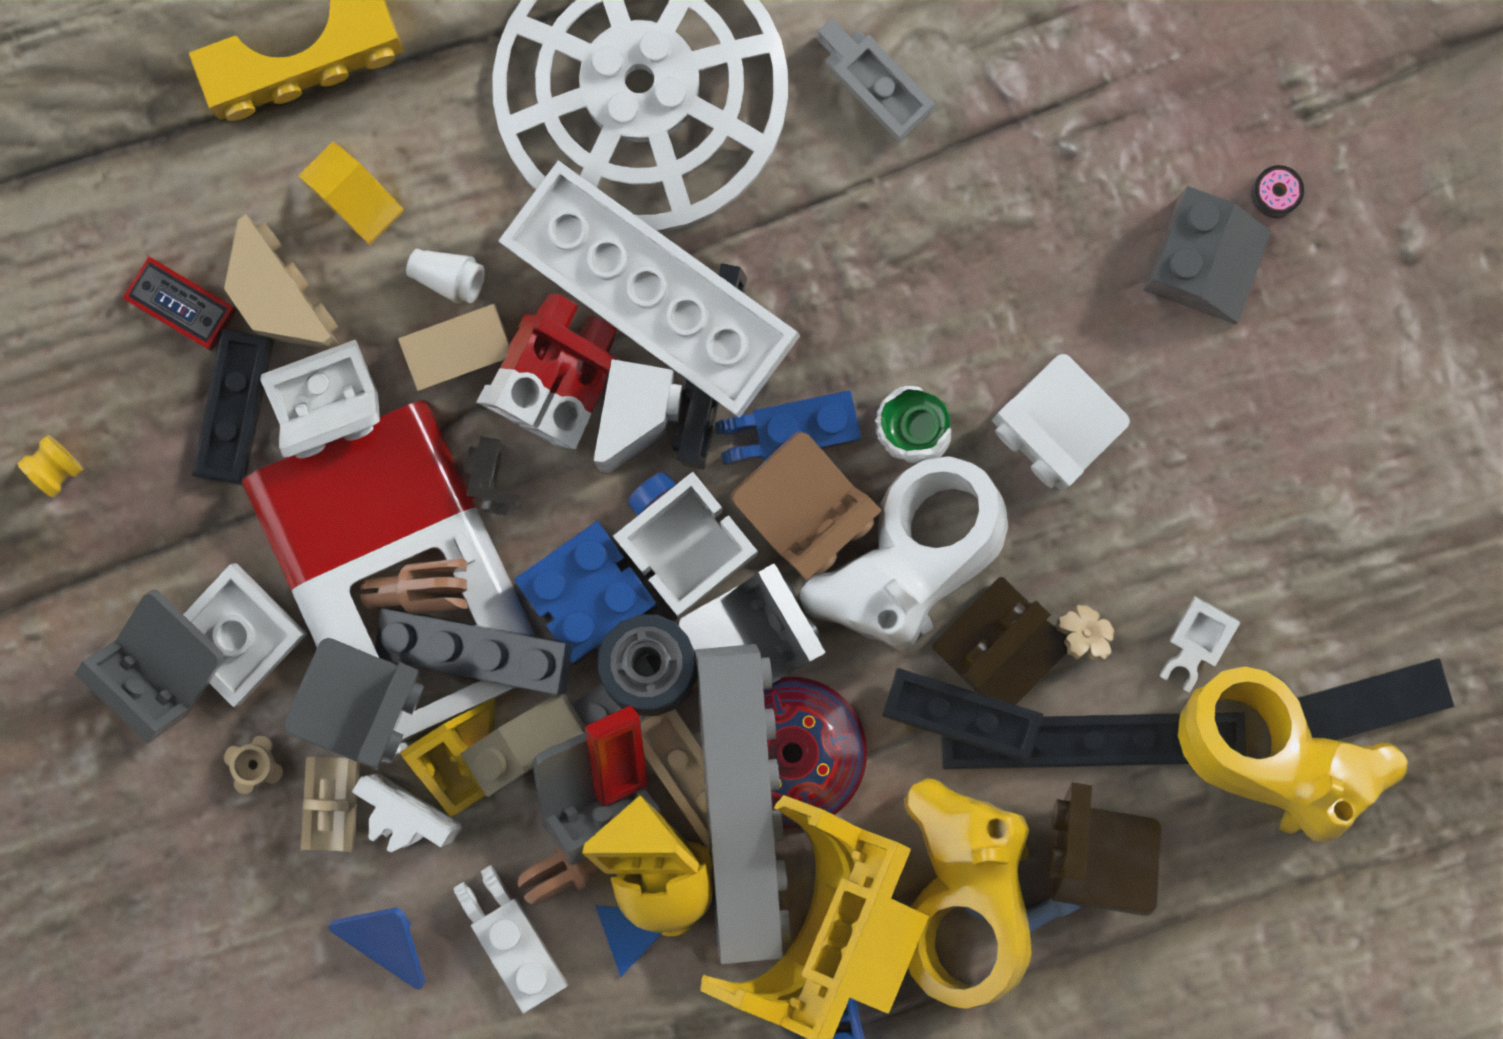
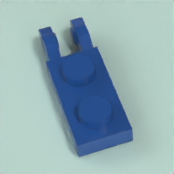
M851 390L753 410V414L741 415L740 418L736 416L723 419L715 423L717 434L731 435L742 430L756 428L759 445L738 446L722 452L721 456L724 465L763 458V461H765L794 433L800 431L808 434L821 449L861 441Z

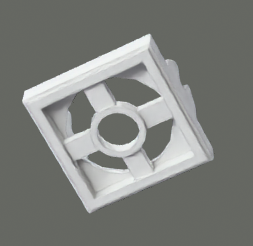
M382 774L361 776L352 790V793L376 807L369 818V839L376 841L381 835L389 837L392 834L387 847L389 852H394L402 847L405 848L424 837L439 847H443L453 843L462 829L461 823Z

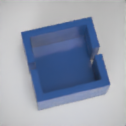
M598 520L514 579L541 618L547 619L552 615L554 620L546 626L554 638L559 641L574 643L571 662L576 665L601 648L605 636L619 622L636 615H648L658 608V605L632 568L629 566L622 572L618 568L627 561Z

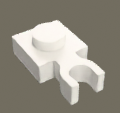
M1194 596L1170 638V642L1182 649L1179 655L1167 661L1160 673V677L1167 680L1173 668L1177 666L1185 667L1189 671V678L1184 683L1183 690L1190 693L1198 678L1197 666L1201 659L1216 666L1240 625V621Z

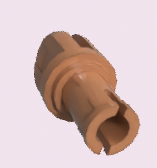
M556 846L554 847L555 855L532 866L519 876L518 888L522 890L532 887L564 870V872L538 885L524 896L526 902L537 905L572 887L576 892L587 888L585 882L589 881L588 875L599 870V868L588 858L570 865L561 850Z

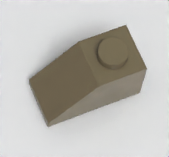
M555 694L499 727L460 754L485 795L489 797L533 772V760L539 753L584 733L585 724L567 695Z

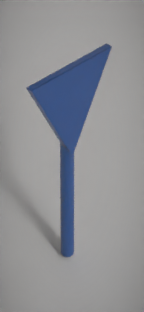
M712 901L709 909L714 907V901ZM595 905L618 971L622 977L661 933L650 932L636 927L624 916L619 907Z

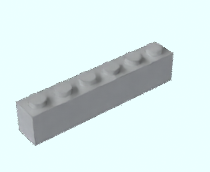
M756 644L694 649L709 848L715 885L713 901L716 940L721 964L782 959V941H790L791 932L788 910H779L778 891H787V877L784 860H776L774 841L783 840V823L781 813L777 810H772L771 791L780 789L777 759L768 760L767 740L776 739L773 708L765 709L763 689L772 688L770 658H761V652Z

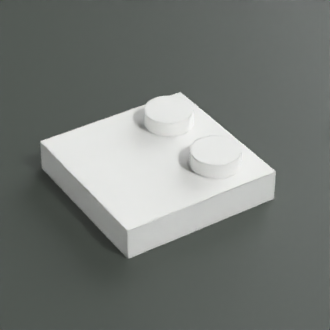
M237 563L230 564L183 614L222 651L224 661L209 683L233 707L240 706L308 634Z

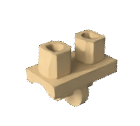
M306 757L301 850L353 852L355 850L358 796L352 793V790L359 781L358 762L348 758Z

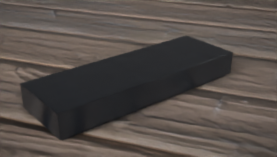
M221 329L192 476L243 486L241 482L247 477L264 393L261 374L268 372L274 343L273 339Z
M1434 658L1297 697L1312 738L1332 740L1343 739L1455 707L1440 658Z
M896 668L881 717L1029 763L1043 713Z

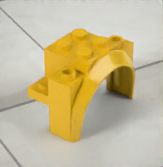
M783 795L776 803L774 809L804 829L811 841L815 856L814 892L805 922L783 958L761 976L738 983L703 974L700 991L737 1009L780 1025L807 1039H833L849 998L889 1014L929 916L891 899L911 851L910 848L896 841L863 830L823 809Z

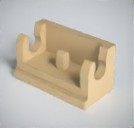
M495 303L398 338L417 391L502 361L506 358L510 346Z

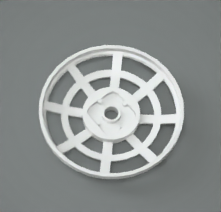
M538 0L520 1L509 18L497 47L492 74L493 106L498 129L508 153L520 173L534 190L539 187L545 176L537 169L527 155L517 135L544 123L558 147L573 162L583 168L580 176L596 188L601 178L631 185L663 182L671 211L656 215H635L659 233L685 228L714 216L737 200L758 178L775 150L783 129L788 102V70L782 42L770 14L760 0L743 1L757 19L763 34L738 40L734 39L730 29L720 15L704 0H669L657 23L646 20L630 21L624 0H576L557 18L553 26L527 17ZM603 2L611 27L601 33L592 44L566 33L569 27L582 14ZM688 9L694 11L709 25L720 44L695 51L691 50L686 41L676 33ZM519 35L542 45L535 73L538 104L510 115L507 102V69L511 48L516 36ZM558 51L582 62L579 75L580 88L552 98L550 74L554 55ZM770 54L773 66V99L768 123L764 133H761L737 119L744 92L742 60ZM727 64L729 70V89L724 110H721L698 97L699 71ZM634 70H646L653 76L654 83L648 91L634 93L627 88L625 84L626 78ZM583 108L587 109L594 122L602 128L591 153L584 150L570 137L561 124L559 117ZM689 116L713 128L711 134L697 148L676 160L669 134L680 128ZM727 137L753 151L746 165L726 185L707 198L692 205L690 204L682 175L693 171L706 162L723 145ZM622 139L631 142H650L657 166L630 168L609 163L619 140Z

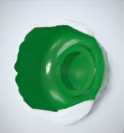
M903 386L894 390L880 403V408L877 410V418L875 419L877 423V439L885 446V450L891 456L905 460L907 463L915 464L926 459L940 458L945 453L951 442L950 414L945 403L937 396L924 392L920 387Z

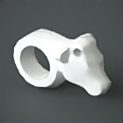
M948 456L926 459L903 471L888 487L880 504L881 512L879 513L878 522L879 549L872 550L836 571L820 575L813 574L808 580L805 579L800 593V601L805 613L816 621L840 624L868 639L883 641L901 651L914 645L920 633L923 636L933 629V624L928 616L930 608L940 599L968 582L986 568L1002 550L1008 530L1007 511L1001 494L989 475L973 463ZM951 489L966 491L978 498L979 514L975 526L962 540L951 546L931 548L919 545L912 539L911 523L915 511L926 498L939 491Z

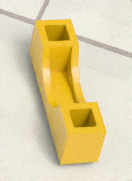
M330 0L329 17L323 33L312 46L296 55L279 58L264 56L248 48L235 35L189 52V56L209 109L219 120L226 118L228 121H237L249 117L255 112V107L271 101L276 104L290 102L302 95L301 90L320 83L321 86L338 84L349 77V72L365 66L368 69L384 67L395 60V55L405 51L385 0Z

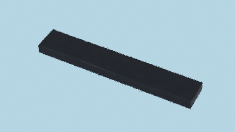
M1245 712L1215 713V722L1220 736L1230 748L1247 757ZM1180 713L1043 716L1029 763L941 736L942 769L1189 764V762L1184 757L1178 739Z

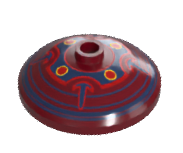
M782 677L772 683V688L763 689L765 709L773 708L776 726V739L767 740L768 760L777 759L780 789L771 791L772 810H776L774 809L776 803L785 795L836 815L853 798L865 773L867 742L861 721L845 698L829 686L808 678ZM788 743H796L802 749V756L795 763L785 761L782 756V750ZM781 813L783 828H802Z

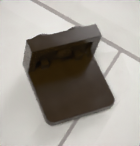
M1072 782L1064 799H1056L1053 809L1052 830H1058L1057 847H1052L1048 864V877L1054 878L1052 901L1142 916L1151 915L1157 907L1161 840L1160 823L1150 817L1091 808L1092 785Z

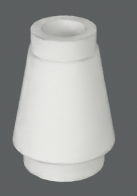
M415 249L409 257L406 274L408 277L415 279L452 302L460 304L463 301L473 303L476 300L483 286L485 268L483 265L477 264L472 256Z

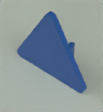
M395 907L335 919L328 926L333 934L413 988L420 990L425 984V978L409 929L411 922L406 918L405 913L401 909Z

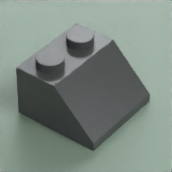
M1187 186L1176 199L1143 290L1230 323L1238 324L1271 231L1235 203Z

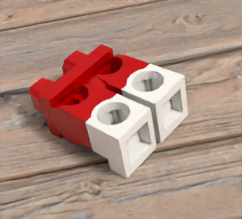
M549 294L536 315L524 314L518 326L520 330L512 339L507 356L491 385H485L476 403L513 423L520 424V427L554 446L576 449L605 385L612 359L618 360L617 357L609 353L617 328L602 319L588 316L580 334L577 335L570 331L568 327L578 306L559 294Z

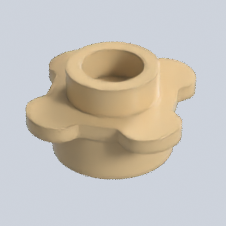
M256 736L251 744L242 747L231 746L224 754V761L229 765L230 772L235 779L234 788L239 793L249 794L253 792L255 786L265 782L274 784L282 777L283 769L279 764L275 763L271 753L273 743L266 736ZM251 760H256L258 763V767L255 770L249 767Z

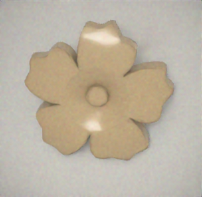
M1077 605L1074 608V612L1069 611L1066 615L1060 617L1056 621L1058 624L1056 630L1068 635L1064 640L1068 655L1074 656L1075 659H1080L1087 652L1091 660L1097 659L1103 662L1111 654L1109 644L1113 641L1115 631L1108 620H1098L1099 613L1087 605Z

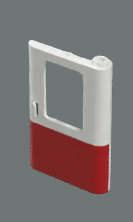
M426 400L408 404L380 416V421L373 425L374 429L361 438L345 440L344 437L325 443V448L313 456L301 459L297 458L296 455L286 457L253 472L242 480L241 483L317 648L323 639L333 638L379 658L350 596V588L358 581L433 548L441 550L446 560L464 558L467 561V571L453 573L456 578L467 580V591L463 592L462 595L467 600V605L476 625L536 636ZM481 680L414 711L412 715L403 712L395 730L403 734L395 756L401 754L400 752L408 747L406 740L414 735L517 687Z

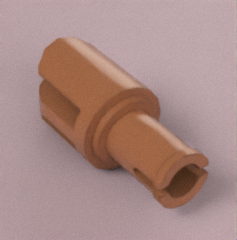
M464 558L407 564L397 576L365 578L360 589H374L377 593L360 594L362 603L369 610L402 605L411 614L466 609V599H434L436 595L466 592V579L456 577L432 578L431 575L466 572L467 561Z

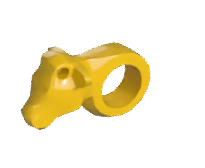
M1244 666L1220 672L1206 685L1193 691L1189 701L1180 713L1178 739L1184 757L1199 777L1224 791L1284 809L1285 812L1279 830L1292 834L1302 829L1310 839L1316 842L1328 843L1339 838L1354 823L1355 819L1376 801L1382 792L1398 784L1403 779L1407 770L1408 761L1405 755L1397 746L1390 743L1381 742L1372 746H1360L1344 741L1312 738L1299 700L1284 682L1261 669ZM1230 699L1244 702L1260 714L1267 723L1272 738L1271 753L1268 758L1255 759L1245 757L1228 746L1220 736L1215 722V704L1217 701Z
M926 778L911 786L904 798V807L907 814L917 823L922 832L937 878L920 893L910 907L929 917L908 968L910 975L928 996L952 1007L973 1009L1004 998L1020 983L1030 964L1032 955L1030 930L1018 877L1019 862L1029 857L1028 844H1025L1029 828L1022 815L1007 812L988 802L959 794L939 780ZM957 906L969 907L983 915L993 927L998 942L997 961L991 974L979 985L964 984L951 977L940 964L935 950L938 926L942 918Z

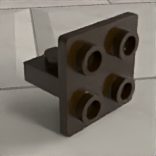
M1004 577L997 578L932 645L933 650L977 693L1014 705L1067 653V646L1064 643L1066 637L1057 631L1047 620L1051 614L1037 600L1030 603Z

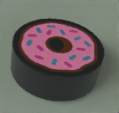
M1275 165L1265 169L1255 179L1251 189V197L1255 207L1262 214L1273 218L1284 217L1293 212L1299 206L1304 196V184L1300 175L1292 168L1283 165Z

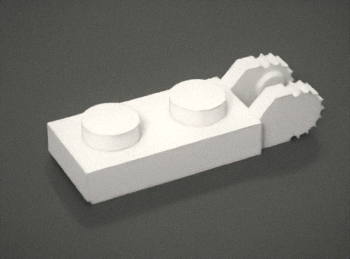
M490 865L481 871L482 880L501 907L485 915L477 902L474 892L465 882L457 885L453 890L467 916L473 922L470 926L522 1013H525L566 988L568 984L518 899L511 897L499 875Z

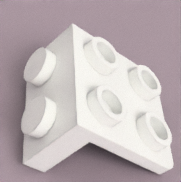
M356 339L261 374L262 385L280 424L279 449L283 457L296 455L297 458L301 459L313 456L322 451L326 446L325 443L341 437H344L345 440H355L369 434L374 429L373 425L380 421L378 392Z
M1060 354L1055 357L991 420L998 427L995 433L1002 442L1014 452L1020 449L1034 463L1030 467L1034 474L1050 488L1056 486L1061 492L1084 473L1083 470L1130 423L1128 415L1066 354Z

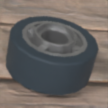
M636 615L619 622L605 636L598 652V673L608 696L621 709L632 706L639 716H659L676 709L690 695L696 681L695 651L688 635L674 621L659 615ZM650 654L659 657L662 660V665L655 675L643 677L634 671L635 663L641 656Z

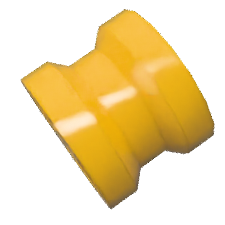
M48 434L39 441V449L33 455H24L17 462L23 473L51 498H55L61 492V484L68 477H77L83 471L80 463L58 441Z

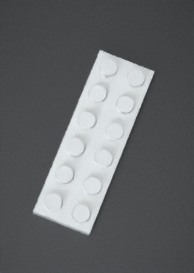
M559 160L498 240L504 247L739 418L800 337L796 330Z

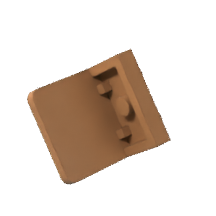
M801 431L794 433L731 493L733 504L787 564L806 580L813 574L820 575L829 569L837 558L836 553L850 540L855 541L864 536L873 526V518L881 512V509L868 495L850 483L808 434Z

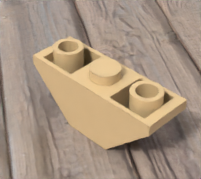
M247 214L239 218L224 290L251 329L259 336L269 337L281 342L327 350L338 346L339 343L331 333L338 328V325L321 302L315 307L312 306L303 291L310 287L309 283L294 262L285 267L275 252L282 247V244L267 223L264 221L257 226Z

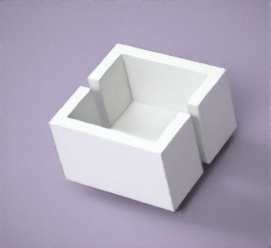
M694 472L690 473L613 535L616 542L644 576L651 570L655 572V575L649 579V582L678 618H681L755 558L758 552L729 515L720 522V526L715 518L722 513V507Z

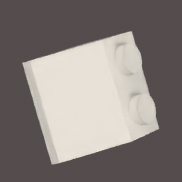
M612 359L594 455V463L599 472L611 473L667 434L669 421H679L683 392H681L682 385L675 383L673 370Z

